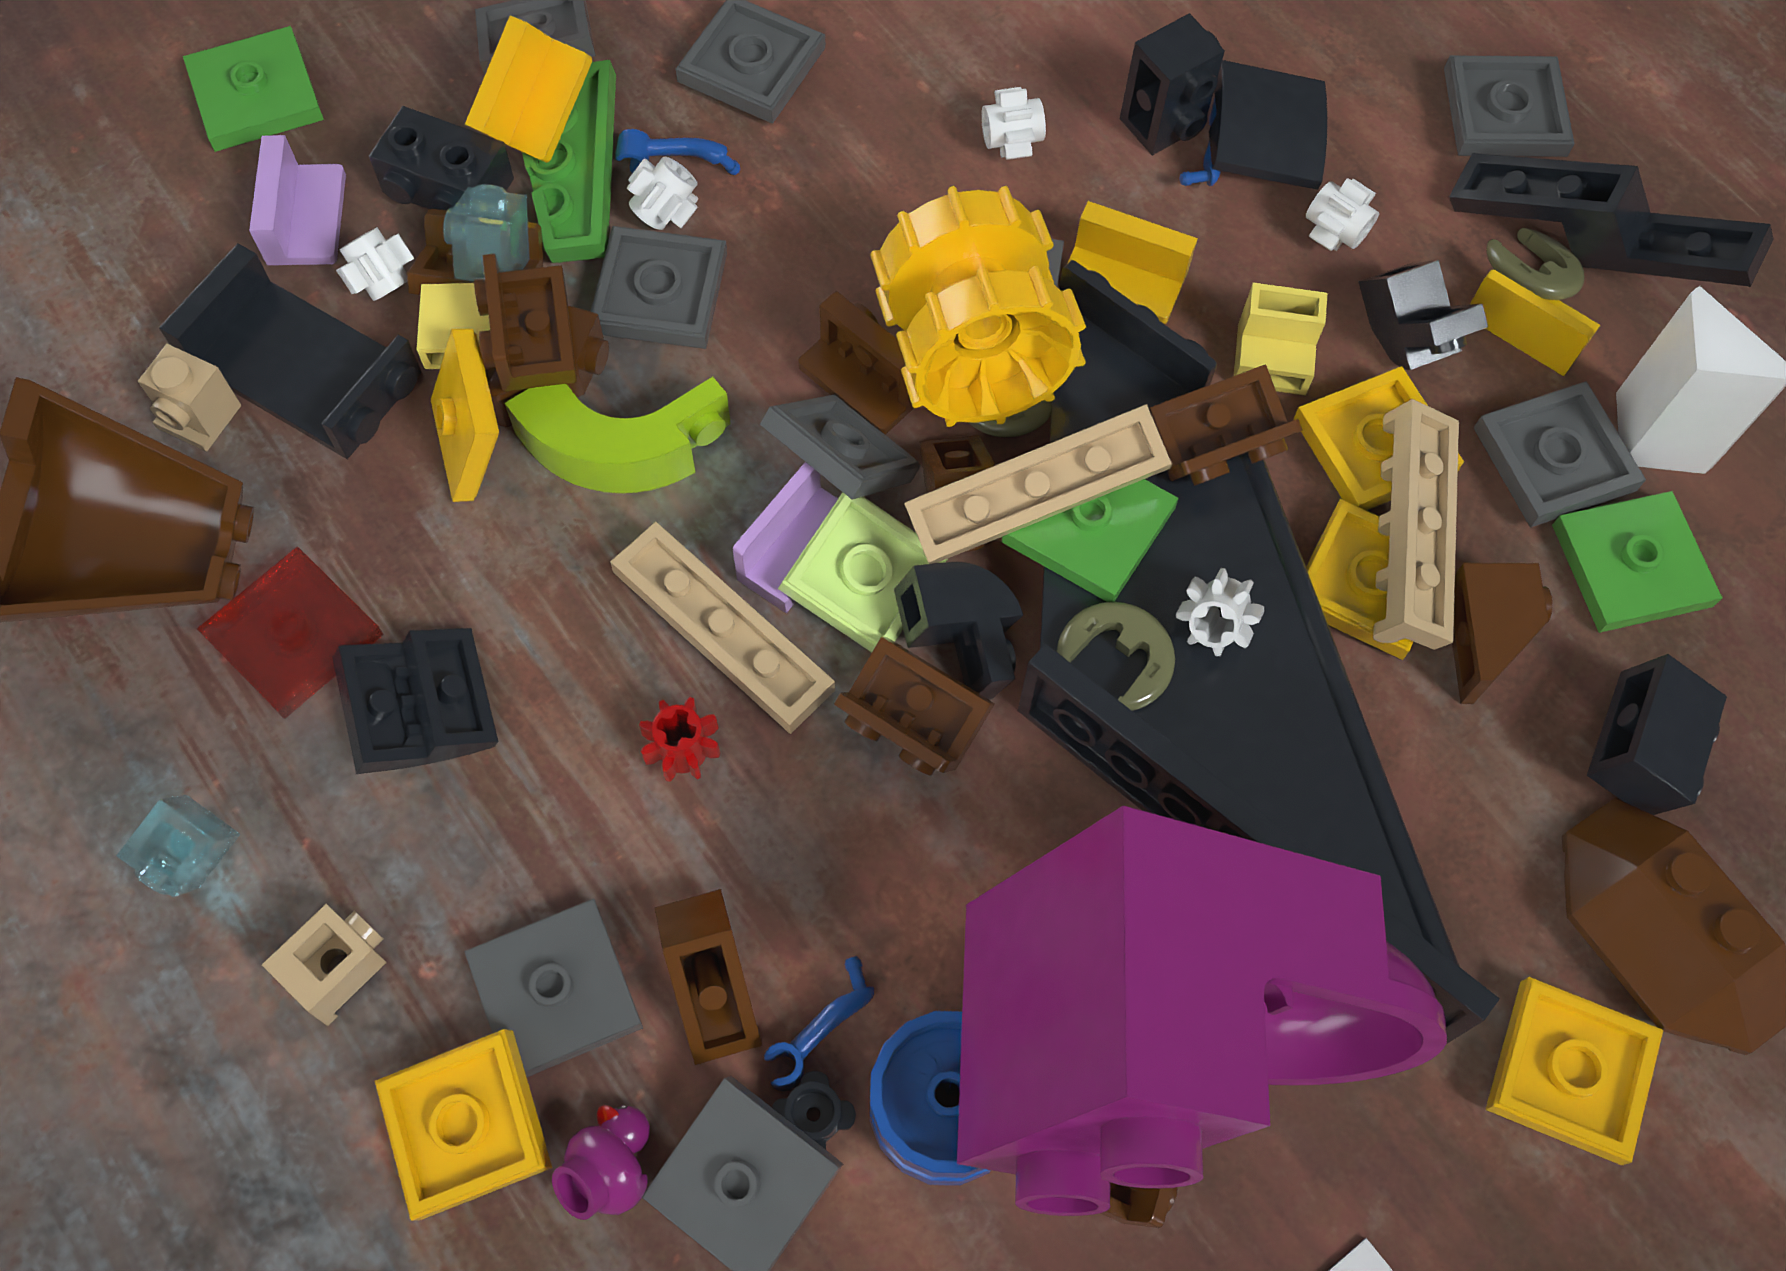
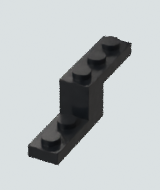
M1472 153L1449 196L1455 212L1562 222L1571 252L1579 260L1582 267L1751 287L1774 240L1771 224L1651 213L1639 168L1632 165Z

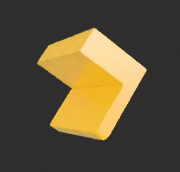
M510 15L465 124L545 163L549 162L552 159L590 69L592 57L579 49L549 37L528 22Z
M1088 201L1080 217L1075 247L1068 263L1074 260L1087 270L1100 273L1107 279L1111 287L1135 304L1148 307L1156 314L1159 321L1166 324L1187 276L1198 238Z
M1496 270L1489 271L1470 305L1483 304L1488 327L1485 328L1486 330L1562 376H1565L1600 327V324L1560 300L1543 299Z

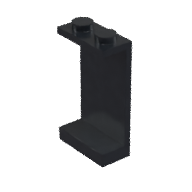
M239 243L235 245L159 327L169 345L218 367L235 394L347 460L360 444L367 443L372 439L379 428L382 418L398 400L404 399L411 393L418 376L421 374L418 362L406 338L398 334L388 347L381 345L271 282L257 254Z

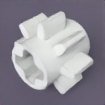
M1021 87L995 90L996 104L982 107V129L987 148L1000 147L1001 158L1005 157L1006 160L1032 156L1031 143L1044 141L1046 135L1045 114L1040 98L1027 99V90L1021 89Z
M662 157L656 167L647 159H643L628 179L630 184L627 189L634 194L629 201L630 208L642 221L655 229L663 230L670 220L682 228L698 208L695 204L698 201V197L692 193L697 186L696 179L685 167L669 157Z
M1347 178L1342 187L1329 181L1319 191L1307 210L1306 218L1316 224L1309 237L1329 251L1333 249L1337 251L1342 243L1355 249L1370 232L1379 216V212L1368 205L1376 193L1355 179L1350 180Z
M378 227L339 249L348 263L336 271L351 294H357L365 289L371 299L375 301L408 281L407 272L403 265L414 259L399 234L385 239Z
M1220 568L1216 578L1208 584L1202 579L1194 577L1186 590L1192 600L1182 602L1176 613V618L1182 621H1189L1191 634L1187 642L1190 645L1200 642L1207 647H1211L1215 656H1220L1224 647L1233 641L1243 648L1248 647L1254 634L1249 625L1259 623L1264 613V606L1251 604L1249 592L1254 582L1250 579L1241 583L1233 578H1228L1225 568ZM1218 607L1221 608L1222 617H1220V611H1219Z

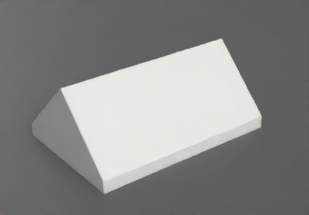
M1698 286L1689 294L1616 392L1618 434L1638 467L1705 474L1786 387V361L1702 287Z

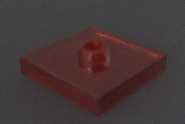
M298 546L197 628L202 636L283 719H286L336 676L332 657L339 645L374 644L384 635L380 627Z

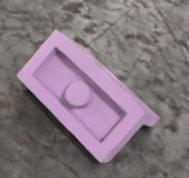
M285 135L262 136L249 231L267 265L334 264L337 261L346 173L340 164L298 165Z
M805 462L733 547L737 580L785 613L790 610L796 601L777 588L838 500V498L821 488L820 473Z

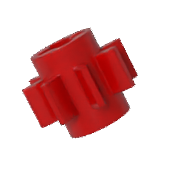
M689 697L684 705L669 706L664 700L659 701L660 712L656 715L653 722L646 720L640 721L639 724L642 736L649 741H653L640 750L645 764H654L661 760L664 777L668 782L673 780L676 773L691 772L692 776L696 779L701 778L700 766L705 758L720 757L718 743L708 738V736L713 735L719 729L715 714L699 718L695 700L692 697ZM683 733H690L691 738L681 737ZM668 740L679 741L677 747L670 746Z

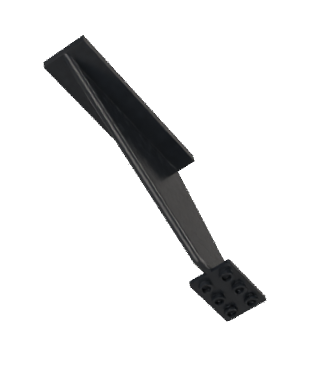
M1071 260L1062 269L1059 289L1061 291L1066 289L1072 290L1086 325L1084 330L1078 332L1081 343L1080 349L1086 363L1083 366L1075 367L1067 380L1053 393L1055 399L1051 403L1050 443L1147 404L1148 408L1211 384L1217 363L1200 344L1193 340L1185 339L1159 321L1156 314L1148 307L1135 304L1111 287L1107 279L1100 273L1087 270L1074 260ZM1247 452L1226 460L1230 470L1229 473L1195 486L1190 474L1170 481L1167 470L1146 478L1145 480L1178 497L1175 510L1115 602L1127 603L1144 609L1153 615L1168 632L1175 654V667L1169 685L1156 700L1138 710L1132 711L1118 700L1120 696L1123 697L1147 666V653L1143 649H1137L1127 657L1116 649L1115 645L1120 636L1117 630H1108L1095 636L1071 663L1057 652V645L1067 623L1085 608L1105 603L1106 601L1044 566L1040 650L1028 662L1017 711L1142 811L1380 875L1386 941L1405 954L1419 968L1431 985L1436 999L1444 1010L1447 1034L1446 1044L1483 1022L1500 998L1459 966L1265 460L1252 464ZM1220 568H1225L1228 578H1233L1241 583L1250 579L1254 582L1249 592L1251 604L1264 606V613L1259 623L1249 625L1254 634L1248 647L1243 648L1233 641L1224 647L1220 656H1215L1213 648L1207 647L1200 642L1191 645L1187 642L1191 634L1189 621H1182L1176 618V613L1182 602L1192 600L1186 590L1194 577H1198L1208 584L1216 578ZM1218 607V609H1219V611H1220V617H1222L1221 608Z

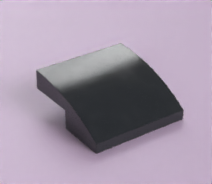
M1222 60L1218 74V83L1214 89L1217 114L1209 129L1212 169L1318 190L1323 181L1327 147V94L1325 81Z
M472 628L410 630L403 643L338 646L332 658L356 774L404 769L450 760L493 748L499 742Z

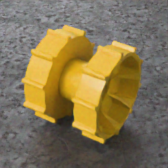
M951 186L947 190V195L927 202L909 214L904 211L898 213L899 223L888 234L881 249L870 253L880 287L876 288L875 291L886 325L890 327L897 324L904 330L897 332L896 336L906 364L901 369L912 407H926L933 414L944 418L947 427H952L957 422L977 423L996 420L997 424H1004L1006 417L1025 411L1043 400L1047 402L1053 401L1055 399L1053 393L1067 380L1074 368L1085 365L1086 361L1080 349L1081 343L1078 332L1084 330L1086 325L1072 290L1066 289L1061 291L1054 285L1047 251L1052 249L1054 244L1041 211L1035 210L1030 213L1020 201L1012 198L1007 186L1001 187L998 192L984 190L958 192L955 186Z

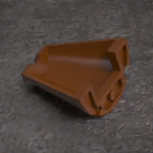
M16 377L0 429V439L9 459L0 489V623L218 603L220 599L234 601L241 573V564L232 563L236 542L248 543L254 518V507L242 505L243 482L31 380Z

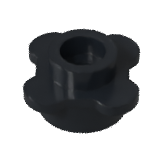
M810 1071L804 1074L801 1078V1085L797 1086L787 1099H778L772 1106L774 1110L825 1150L826 1143L839 1130H849L854 1125L856 1119L853 1104L849 1101L840 1100L835 1091L829 1087L828 1077L819 1071ZM811 1108H817L820 1111V1117L816 1121H810L806 1116L807 1111Z

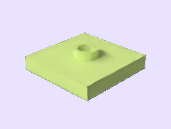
M842 492L777 589L872 653L881 637H888L895 642L903 630L894 588L913 566L929 563L916 532L865 497L852 500ZM945 559V560L940 561V562H938V563H944V562H946L948 559Z

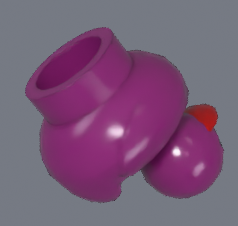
M603 1105L597 1111L599 1126L583 1128L570 1139L564 1155V1164L553 1172L552 1185L560 1204L575 1218L587 1220L597 1212L619 1215L632 1209L642 1199L647 1188L648 1177L646 1174H641V1167L634 1153L640 1151L646 1144L650 1133V1125L640 1109L634 1106L622 1105L612 1108L609 1105Z

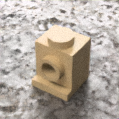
M169 344L164 346L138 380V383L153 403L150 410L156 416L153 421L155 427L206 452L241 407L240 402L218 367Z
M325 904L274 952L262 966L311 1015L326 1026H329L338 1017L335 1012L387 962L373 950L383 938L355 911L343 920L331 907ZM338 955H347V957L343 961H341L328 974V965L330 961Z

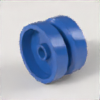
M933 1011L906 1022L883 1044L871 1071L870 1123L880 1149L902 1173L929 1185H962L987 1175L992 1171L957 1164L959 1105L953 1108H946L941 1106L935 1098V1090L940 1087L945 1089L947 1095L954 1090L960 1093L962 1011Z

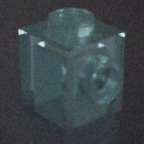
M495 185L468 187L454 208L447 210L444 219V239L447 244H452L455 279L474 281L475 278H484L483 255L496 254L500 272L523 270L530 259L526 195L508 193L503 188Z
M188 795L164 798L157 802L116 856L135 869V876L143 884L158 893L176 897L200 888L240 836V833Z

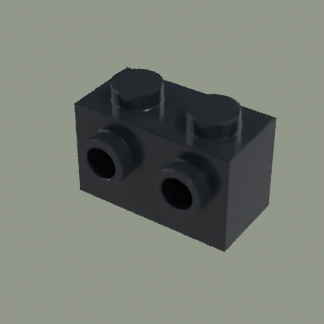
M1190 13L1136 41L1134 44L1119 119L1152 156L1180 140L1188 141L1202 131L1207 123V115L1214 89L1218 83V74L1225 50L1220 46L1215 35L1210 31H1206Z
M405 106L401 107L369 155L383 193L398 203H413L426 209L491 217L514 180L504 142Z
M1669 654L1621 671L1586 776L1623 802L1652 815L1695 804L1704 786L1703 776L1713 743L1719 735V722L1727 696Z

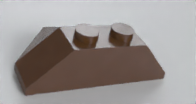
M1614 798L1562 835V849L1565 852L1564 882L1567 918L1657 1028L1662 1029L1663 1032L1701 1043L1725 1047L1729 1051L1748 1055L1786 1027L1785 942L1688 830Z

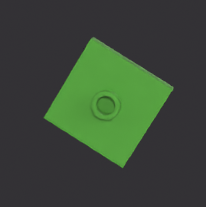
M291 26L183 56L205 130L215 152L261 139L262 136L278 134L324 120Z
M1143 479L1002 536V543L1106 602H1115L1175 510L1178 497Z
M1673 491L1559 515L1552 524L1599 633L1712 608L1722 599Z

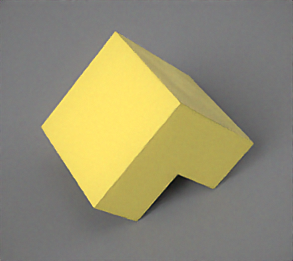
M474 283L421 284L417 352L425 369H440L451 329H474V333H477L479 346V331L490 330L489 315H479Z
M1253 283L1238 323L1234 376L1266 364L1277 392L1306 395L1314 378L1316 345L1326 322L1327 293Z

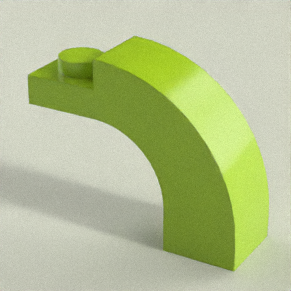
M713 376L656 412L635 418H614L599 414L584 405L567 384L529 388L505 402L515 434L540 464L561 479L574 485L608 493L650 491L671 485L695 473L692 449L697 445L705 446L712 443L731 424L727 393Z

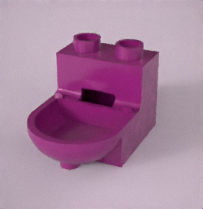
M1121 806L966 904L957 1164L1015 1174V1205L1020 1209L1033 1213L1057 1216L1098 1214L1110 1209V1182L1139 1188H1175L1200 1182L1203 1179V1148L1271 1126L1269 1085H1321L1373 1079L1412 1069L1436 1057L1447 1043L1444 1010L1436 999L1431 985L1419 968L1405 954L1386 941L1381 876L1127 806Z

